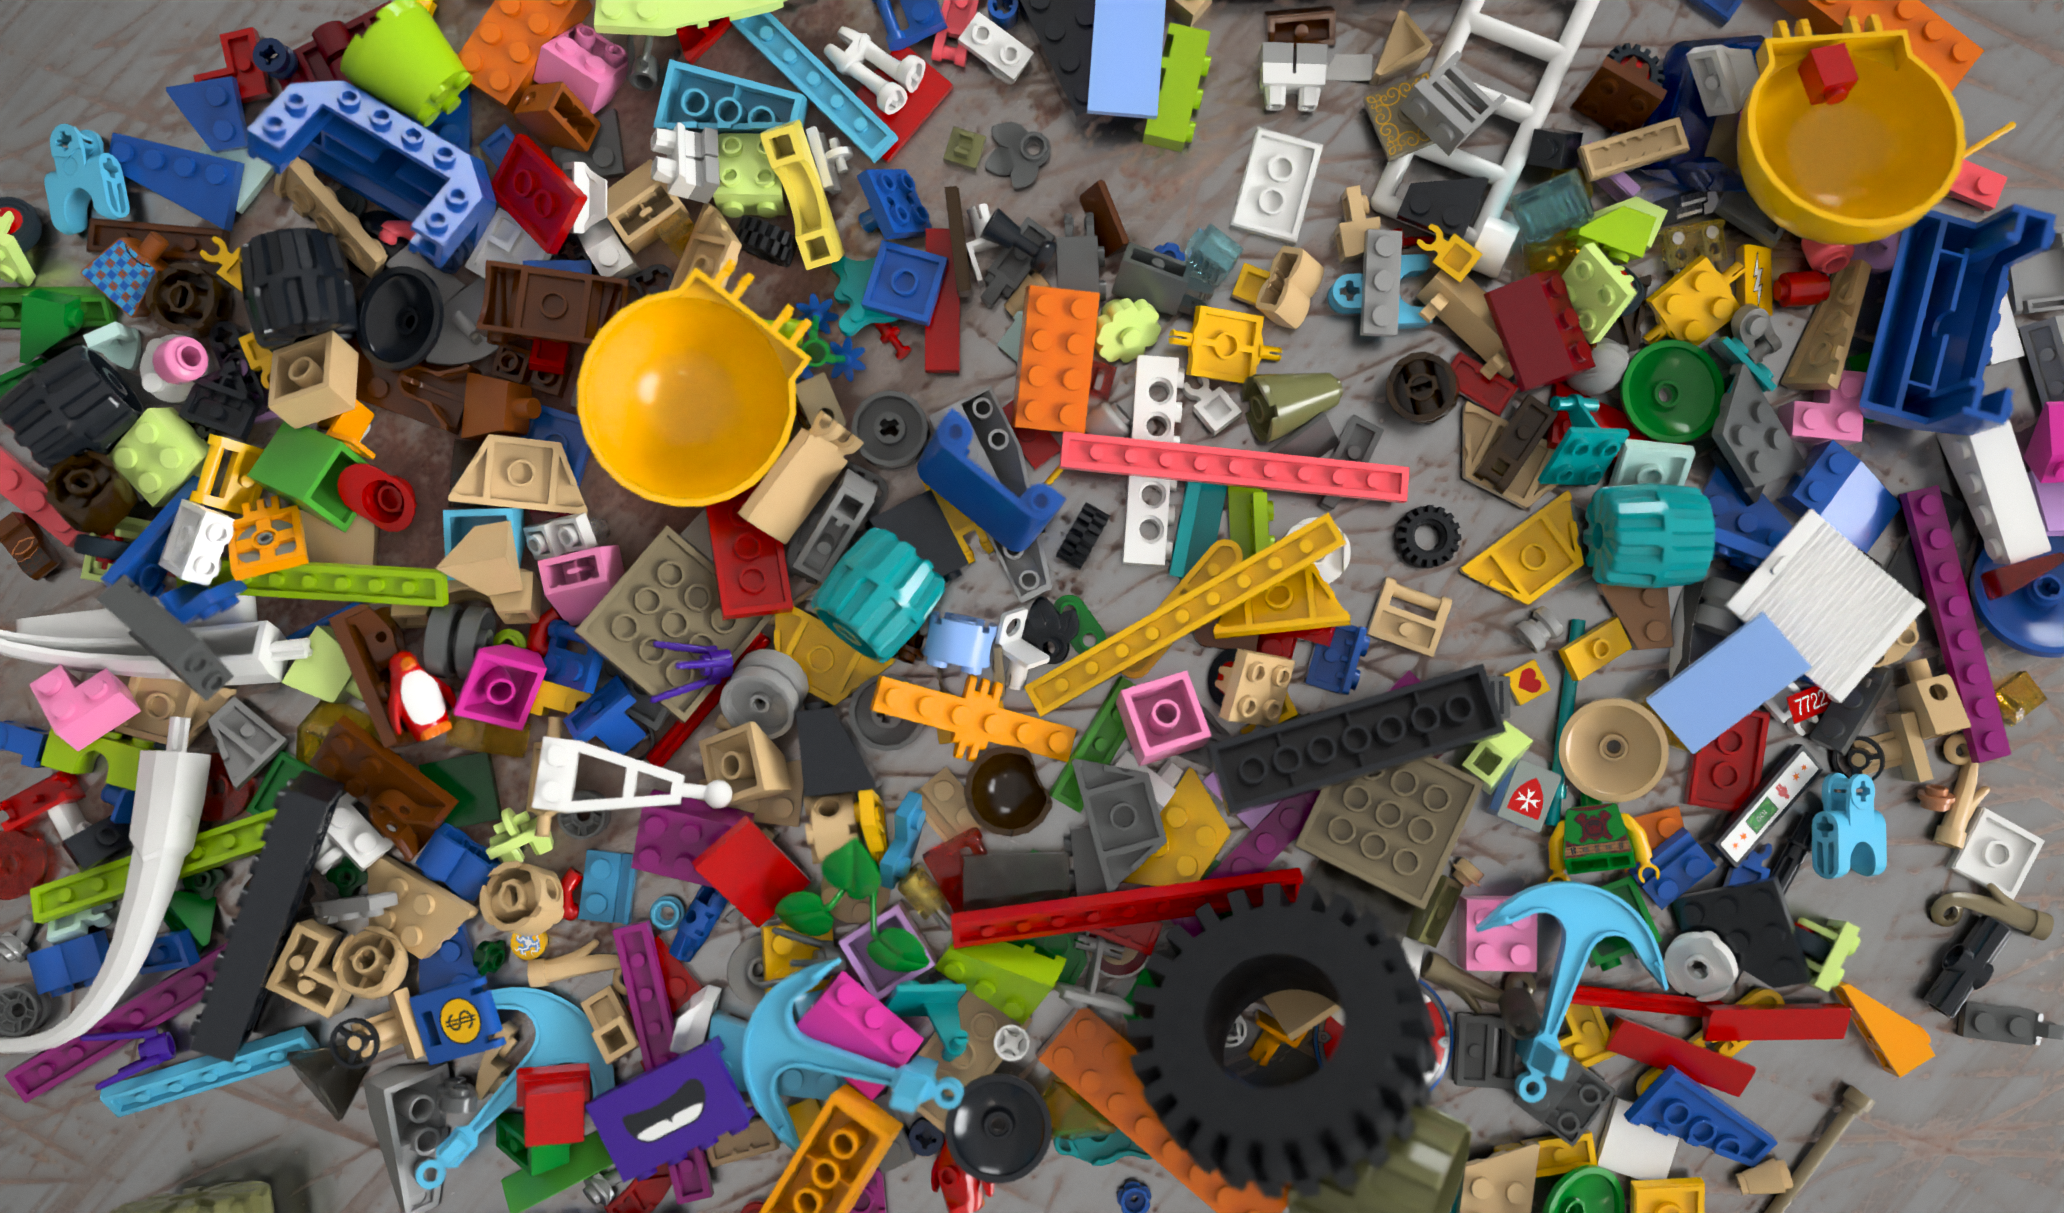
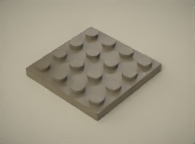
M665 526L573 633L652 697L707 677L700 674L699 668L677 669L675 667L677 662L699 660V656L704 654L655 648L653 646L654 641L698 646L716 645L718 650H730L734 664L773 616L770 614L722 620L714 565L669 526ZM717 684L707 685L657 703L681 723H685Z
M1429 757L1321 789L1294 847L1421 910H1425L1484 782L1434 757Z

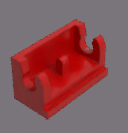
M58 771L0 802V811L4 810L9 816V819L1 823L5 832L25 830L48 818L49 809L61 804L76 803L84 799L86 795L75 774Z

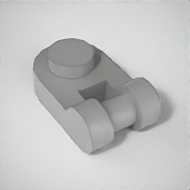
M1746 304L1735 312L1731 322L1732 333L1734 337L1739 339L1748 348L1749 352L1746 355L1755 364L1762 362L1763 356L1767 353L1773 354L1782 348V342L1774 333L1766 310L1754 304ZM1759 338L1760 342L1754 345V341Z

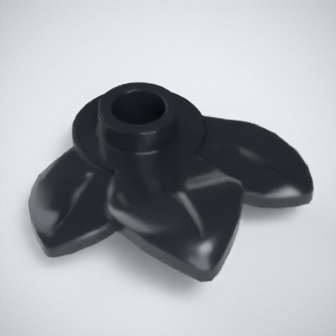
M1039 596L1030 608L1029 619H1026L1022 639L1049 655L1050 660L1047 664L1062 662L1069 653V643L1079 632V619L1076 610H1068L1059 614L1055 606L1047 598ZM1049 641L1055 646L1054 653L1048 650Z

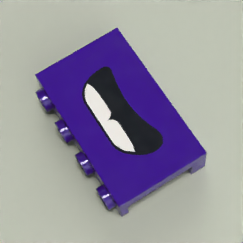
M719 1035L597 1095L585 1105L623 1183L635 1177L638 1182L645 1180L658 1171L657 1166L667 1162L669 1167L688 1157L687 1151L698 1147L699 1151H703L719 1141L718 1136L728 1131L733 1136L750 1126L748 1121L756 1113L754 1106L746 1107L720 1055L725 1046Z

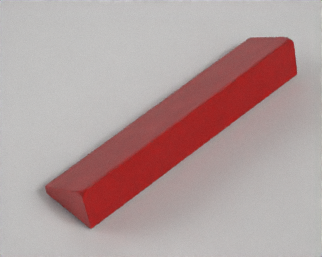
M1842 1003L1702 1005L1703 1041L1844 1039L1851 1016V1007Z
M1617 1015L1605 1049L1664 1071L1671 1064L1694 1081L1736 1097H1740L1757 1068L1747 1062Z

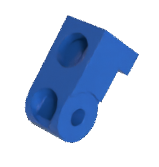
M0 721V751H11L23 755L21 765L32 768L45 767L40 764L50 731L17 721Z

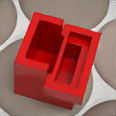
M589 1063L516 1068L517 1107H523L525 1147L584 1142V1102L590 1101Z

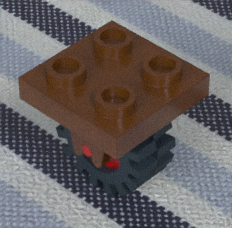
M1624 43L1622 47L1618 45L1605 57L1576 96L1571 107L1613 131L1626 133L1640 129L1663 101L1667 90L1662 88V83L1665 80V75H1661L1664 71L1663 65L1656 66L1660 61L1657 56L1651 58L1649 54L1652 51L1647 48L1644 52L1640 51L1641 45L1635 44L1632 49L1630 43Z

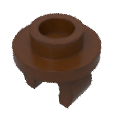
M920 630L896 652L895 658L908 664H914L915 660H923L924 655L919 649L923 643L924 636L919 635Z

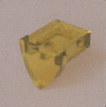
M2019 671L1997 689H1994L2002 720L2011 727L2019 723L2023 717L2048 699L2027 671Z

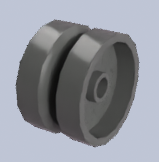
M893 390L877 392L863 400L854 413L851 427L852 434L864 442L858 450L866 461L880 470L892 472L909 469L916 464L928 445L931 435L928 419L918 402L904 392ZM896 427L898 434L895 437L891 434L886 436L888 428Z
M449 603L444 607H433L428 619L424 639V664L426 672L437 678L452 679L458 674L459 678L465 681L478 648L493 646V639L497 634L496 617L491 607L470 605L464 611L461 604Z
M894 674L881 675L916 685L907 677ZM873 676L862 683L851 698L848 711L851 727L858 739L870 748L882 751L902 749L915 741L926 725L895 716L888 719L884 716V713L870 710L879 677Z

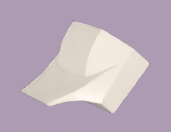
M1724 45L1695 47L1690 50L1686 56L1707 117L1737 113L1742 109L1748 94L1760 77L1752 50L1733 49Z
M565 162L562 164V171L588 197L569 232L582 234L590 226L607 217V180L591 171L585 162Z
M707 985L691 996L687 1011L677 1020L670 1047L671 1052L681 1054L709 1040L711 1016L717 1010L722 988Z

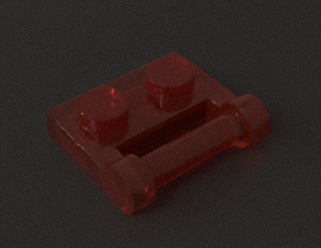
M978 827L970 828L922 855L923 860L954 913L968 911L993 896L1005 893L1011 886L1006 876H1001L981 841L983 835ZM965 847L970 848L989 883L980 887L960 851Z

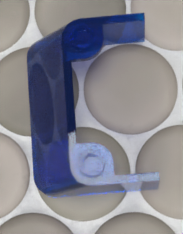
M1762 35L1688 40L1674 44L1667 51L1662 64L1664 71L1661 74L1665 75L1662 88L1667 90L1663 101L1646 120L1643 127L1680 117L1690 150L1685 154L1641 166L1638 169L1647 175L1698 191H1747L1744 180L1740 175L1716 158L1705 157L1717 116L1707 117L1686 54L1695 47L1724 45L1733 49H1750L1758 68L1755 54L1766 38Z

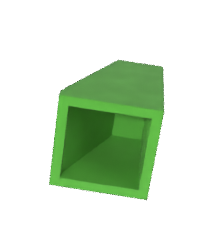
M284 421L247 476L275 496L278 495L279 498L292 505H298V508L346 533L357 513L347 507L339 496L338 478L341 472L350 465L369 463L343 442L307 426L294 429Z

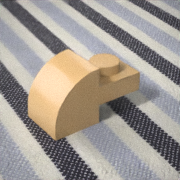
M1360 185L1346 187L1341 195L1346 222L1339 223L1334 230L1340 265L1354 262L1364 255L1365 231L1367 229L1380 230V216L1366 219V216L1369 215V202L1367 195L1361 194Z
M613 985L607 986L580 1003L594 1029L591 1035L607 1065L614 1063L640 1047L633 1016H630Z

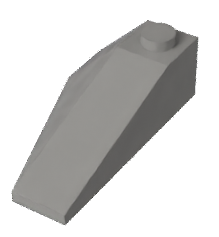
M446 1062L434 1065L427 1063L393 1067L363 1080L369 1115L401 1213H424L439 1206L441 1185L431 1190L422 1188L416 1181V1171L424 1161L436 1159V1148L448 1137L449 1128L445 1127L447 1113L442 1112L436 1103L437 1085L444 1083V1079L450 1077L448 1063ZM430 1167L425 1170L424 1176L427 1180L433 1181L438 1177V1172L435 1168Z

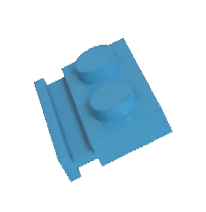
M587 849L578 919L623 923L625 925L631 923L638 869L631 868L633 854Z

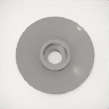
M761 936L751 937L738 945L730 956L727 965V980L730 989L739 1000L752 1006H757L765 997V989L758 988V983L764 981L763 970L758 976L753 974V967L756 964L761 963L763 967Z

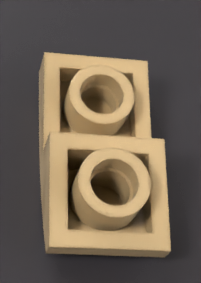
M511 1021L502 1024L503 1030L495 1033L492 1039L504 1036L506 1044L484 1053L476 1082V1092L479 1100H483L490 1093L495 1094L508 1078L504 1074L511 1064L504 1059L518 1041L513 1037L520 1029Z

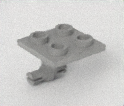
M1077 933L1075 939L1087 944L1074 941L1073 947L1092 952L1084 988L1057 981L1053 989L1060 994L1059 998L1066 1000V1004L1081 1009H1086L1087 1004H1091L1094 1008L1100 1009V1013L1120 1018L1121 1013L1133 1015L1134 1007L1120 997L1096 991L1102 955L1121 960L1123 954L1111 951V949L1124 952V946L1107 942L1106 938L1101 936L1092 938Z

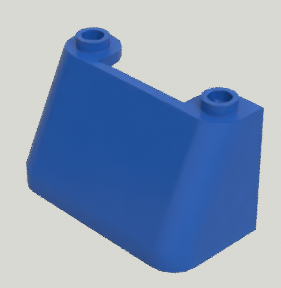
M951 408L939 423L917 463L919 477L926 485L1005 548L1015 552L1026 550L1063 506L1066 498L1051 486L1038 483L1029 487L1019 499L967 457L970 454V450L967 447L973 439V429L964 416L954 408Z

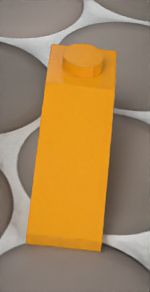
M1840 981L1836 988L1831 987L1840 1002L1851 1007L1850 1018L1884 1071L1901 1078L1935 1056L1929 1046L1931 1039L1920 1025H1915L1848 983Z

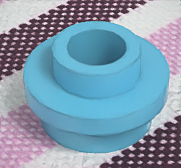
M674 896L658 898L650 909V919L653 925L663 931L676 929L685 915L683 903ZM664 907H671L673 909L674 916L672 919H667L663 916L662 911Z

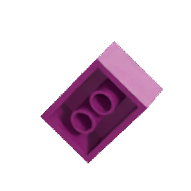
M653 789L649 796L669 795L670 793ZM682 797L680 805L642 807L631 868L714 888L695 870L691 862L746 815L754 821L755 813L731 807L712 809L706 801Z

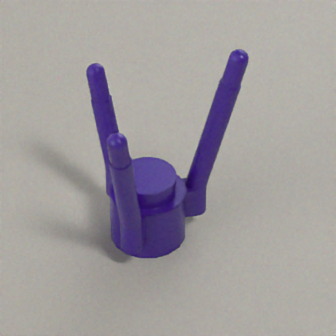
M654 641L653 646L655 648L704 654L699 656V660L677 662L675 667L677 669L699 668L700 674L707 677L652 696L650 702L656 703L707 685L720 684L721 678L731 677L733 674V658L730 650H718L716 645L698 646Z
M157 1027L144 1031L82 1034L80 1036L81 1041L144 1038V1042L138 1045L140 1059L118 1069L117 1074L97 1083L95 1089L101 1090L146 1068L174 1059L176 1057V1046L171 1033L164 1032L159 1034Z

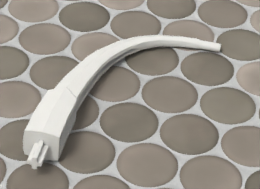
M267 620L188 628L209 647L233 674L234 677L225 685L282 682L288 660L305 659L308 656H312L313 650L310 648L311 641L309 638L287 640L281 630ZM0 630V654L7 657L51 667H57L61 664L66 669L99 673L107 668L114 675L175 679L183 682L133 638H57Z
M170 717L166 751L140 750L129 838L133 844V851L125 893L113 939L103 965L90 990L70 1016L54 1028L31 1036L0 1037V1053H34L48 1050L86 1033L113 1008L141 969L173 896L185 856L194 848L205 801L211 755L187 752L191 718Z

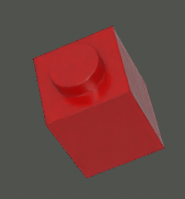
M1845 42L1810 49L1797 69L1811 106L1821 103L1833 105L1843 101L1848 97L1849 92L1859 80Z

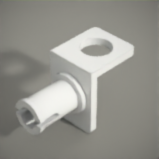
M988 204L978 205L982 219H979L975 206L966 211L976 237L974 241L966 243V249L978 287L983 286V279L975 253L1000 246L980 238L985 225L991 217Z
M1024 607L1004 612L1001 615L995 644L1002 645L1003 655L1010 659L1005 677V686L1009 685L1008 688L1013 690L1024 689L1028 669L1048 663L1050 660L1049 655L1022 639L1028 609ZM1017 618V624L1013 631L1006 634L1009 623Z

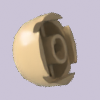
M367 926L362 928L365 931L358 933L356 936L350 934L343 940L336 950L332 967L336 973L338 980L336 982L339 987L355 997L374 1000L389 995L401 985L406 977L409 962L408 952L396 935L383 927Z

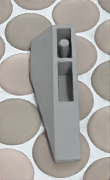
M991 386L928 416L934 430H936L949 410L954 408L969 421L973 429V439L967 447L970 450V454L967 457L1019 499L1030 487L1022 447ZM985 532L1021 604L1052 589L1041 533L1026 550L1015 552L1005 548Z

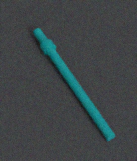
M1572 619L1569 643L1584 635L1585 620ZM1566 666L1552 772L1559 774L1561 780L1545 818V824L1557 826L1560 820L1562 799H1566L1568 787L1564 785L1566 774L1560 762L1559 741L1566 722L1574 714L1578 681H1572Z

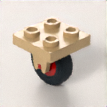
M1227 649L1221 652L1214 659L1208 677L1209 693L1213 701L1221 707L1219 717L1233 722L1263 726L1277 725L1292 677L1295 660L1284 656L1244 649Z

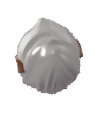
M1602 338L1600 342L1588 343L1596 367L1566 380L1567 385L1580 394L1596 396L1611 392L1621 382L1630 357L1628 353L1629 347L1619 344L1612 339Z

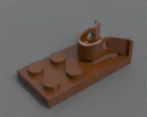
M356 331L355 337L352 340L345 341L359 353L356 399L455 435L459 434L463 423L467 373L481 375L482 371L466 363L456 366L429 364L426 362V358L416 366L406 370H388L373 364L364 355L358 344Z
M360 604L328 619L384 749L410 746L416 743V740L409 732L403 720L400 718L401 735H397L392 728L388 715L391 675L389 661L396 653L407 651L404 633L390 616L391 608L381 607L374 611L369 605Z
M343 715L335 723L309 762L310 765L326 777L345 783L344 790L369 808L368 813L372 824L384 837L394 843L405 857L403 860L407 862L413 860L429 842L435 831L442 825L459 802L391 749H384L383 744L346 715ZM387 825H392L396 831H390Z

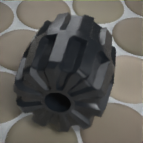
M286 228L260 234L242 245L239 252L243 299L255 340L261 348L269 349L273 353L274 350L332 330L344 341H350L355 337V331L358 329L354 286L341 243L334 234L315 228Z
M82 344L72 347L37 367L0 398V412L2 413L0 419L2 423L15 432L13 439L18 445L27 447L31 451L32 459L43 468H47L49 472L58 462L63 461L72 454L76 458L86 456L83 453L86 451L107 455L145 412L142 403L122 376L101 355Z

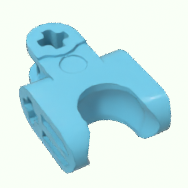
M60 124L55 127L50 136V148L56 170L47 173L44 178L54 227L68 236L85 230L89 223L87 209L91 199L95 210L100 215L112 220L126 217L129 214L130 206L123 171L118 160L113 155L104 153L103 141L100 135L91 130L79 131L75 126L69 124Z
M1425 254L1401 255L1400 280L1422 275L1430 268L1429 256ZM1363 274L1342 275L1330 287L1327 293V302L1334 312L1343 315L1361 314ZM1344 288L1347 289L1348 294H1353L1349 301H1347L1346 295H1340ZM1399 295L1398 329L1424 328L1432 324L1433 319L1427 323L1419 315L1424 306H1411L1404 302Z
M1833 772L1828 774L1823 781V811L1817 813L1812 820V866L1814 871L1822 878H1840L1848 873L1850 866L1858 874L1867 877L1876 876L1885 871L1887 866L1886 822L1883 815L1878 810H1874L1875 787L1868 775L1855 774L1847 778L1842 773ZM1834 789H1841V792H1834ZM1856 789H1862L1863 792H1856Z

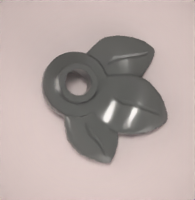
M1004 122L991 127L992 135L999 146L988 157L985 168L996 175H1011L1012 185L1015 189L1030 185L1037 177L1039 165L1045 163L1050 156L1051 147L1047 137L1039 132H1027L1021 124L1015 122ZM1031 145H1036L1040 148V152L1036 155H1031L1027 152V149Z

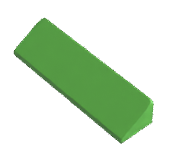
M95 286L0 287V328H21L22 295L39 288L81 297L80 309L84 312V320L81 327H103L112 322H117V305Z
M598 1131L585 1136L584 1142L572 1143L571 1147H569V1163L532 1177L521 1169L503 1178L501 1182L510 1213H520L614 1165L603 1141H601Z

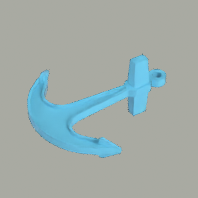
M1553 881L1529 887L1497 906L1485 919L1475 926L1476 931L1481 932L1512 924L1535 913H1549L1558 921L1561 928V943L1540 1029L1536 1032L1520 1029L1516 1041L1515 1052L1522 1058L1527 1071L1517 1076L1514 1087L1516 1093L1527 1102L1535 1103L1544 1097L1547 1087L1542 1077L1548 1075L1563 1081L1570 1058L1560 1049L1561 1046L1557 1039V1034L1590 953L1597 942L1605 937L1614 935L1625 938L1641 964L1658 982L1662 990L1666 991L1669 989L1663 959L1655 937L1647 923L1624 900L1594 885L1574 881ZM1530 1082H1534V1089L1530 1092H1526L1527 1084Z
M840 957L807 966L779 981L757 1005L744 1035L742 1066L751 1100L772 1131L795 1153L801 1144L792 1118L778 1093L777 1086L779 1075L789 1068H804L891 1086L894 1092L890 1107L909 1113H914L921 1103L931 1098H934L939 1107L953 1109L959 1105L964 1095V1087L958 1079L945 1077L938 1082L935 1077L939 1063L937 1060L916 1055L909 1065L905 1064L899 1068H893L810 1038L799 1030L792 1015L794 1002L817 985L834 966L841 962ZM943 1089L952 1090L954 1097L946 1096Z
M509 987L491 990L496 1009H513L525 1013L533 1021L536 1030L535 1042L531 1050L516 1068L553 1066L568 1062L574 1064L589 1063L593 1099L614 1087L613 1064H606L591 1035L594 1029L586 1014L577 1006L558 995L540 989ZM516 1068L469 1125L457 1126L436 1148V1159H429L420 1164L416 1171V1181L419 1186L430 1190L440 1186L446 1177V1168H457L465 1157L478 1146L479 1133L516 1100ZM433 1167L437 1170L438 1177L435 1180L429 1181L425 1178L424 1172L427 1168Z

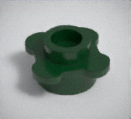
M345 856L342 858L340 865L327 871L326 878L329 882H333L339 889V895L346 898L353 895L354 889L368 882V873L365 870L361 872ZM346 873L350 874L349 880L345 879Z
M215 867L185 877L183 885L186 889H193L198 892L202 899L208 900L214 897L215 890L225 880V872L219 867ZM202 876L207 877L206 882L202 881Z
M499 939L496 943L485 940L477 946L473 956V965L478 968L480 975L484 976L487 972L495 974L505 960V942Z

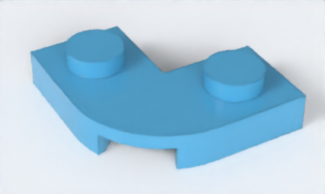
M909 791L894 814L895 839L880 861V886L894 890L900 878H905L910 870L911 860L916 851L926 812L922 810L921 794Z

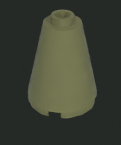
M1331 373L1254 374L1245 378L1242 389L1243 402L1249 400L1251 411L1245 413L1249 426L1256 438L1261 442L1266 441V443L1273 442L1302 426L1319 413H1325L1336 407L1343 395L1340 380Z

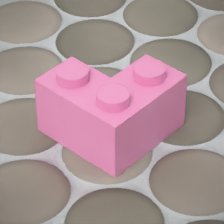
M1843 370L1838 390H1814L1813 402L1792 401L1779 406L1778 418L1793 442L1820 444L1834 440L1842 447L1862 442L1864 417L1859 408V403L1867 372Z
M60 664L29 684L54 732L77 751L85 748L141 712L129 688L107 668L82 683Z

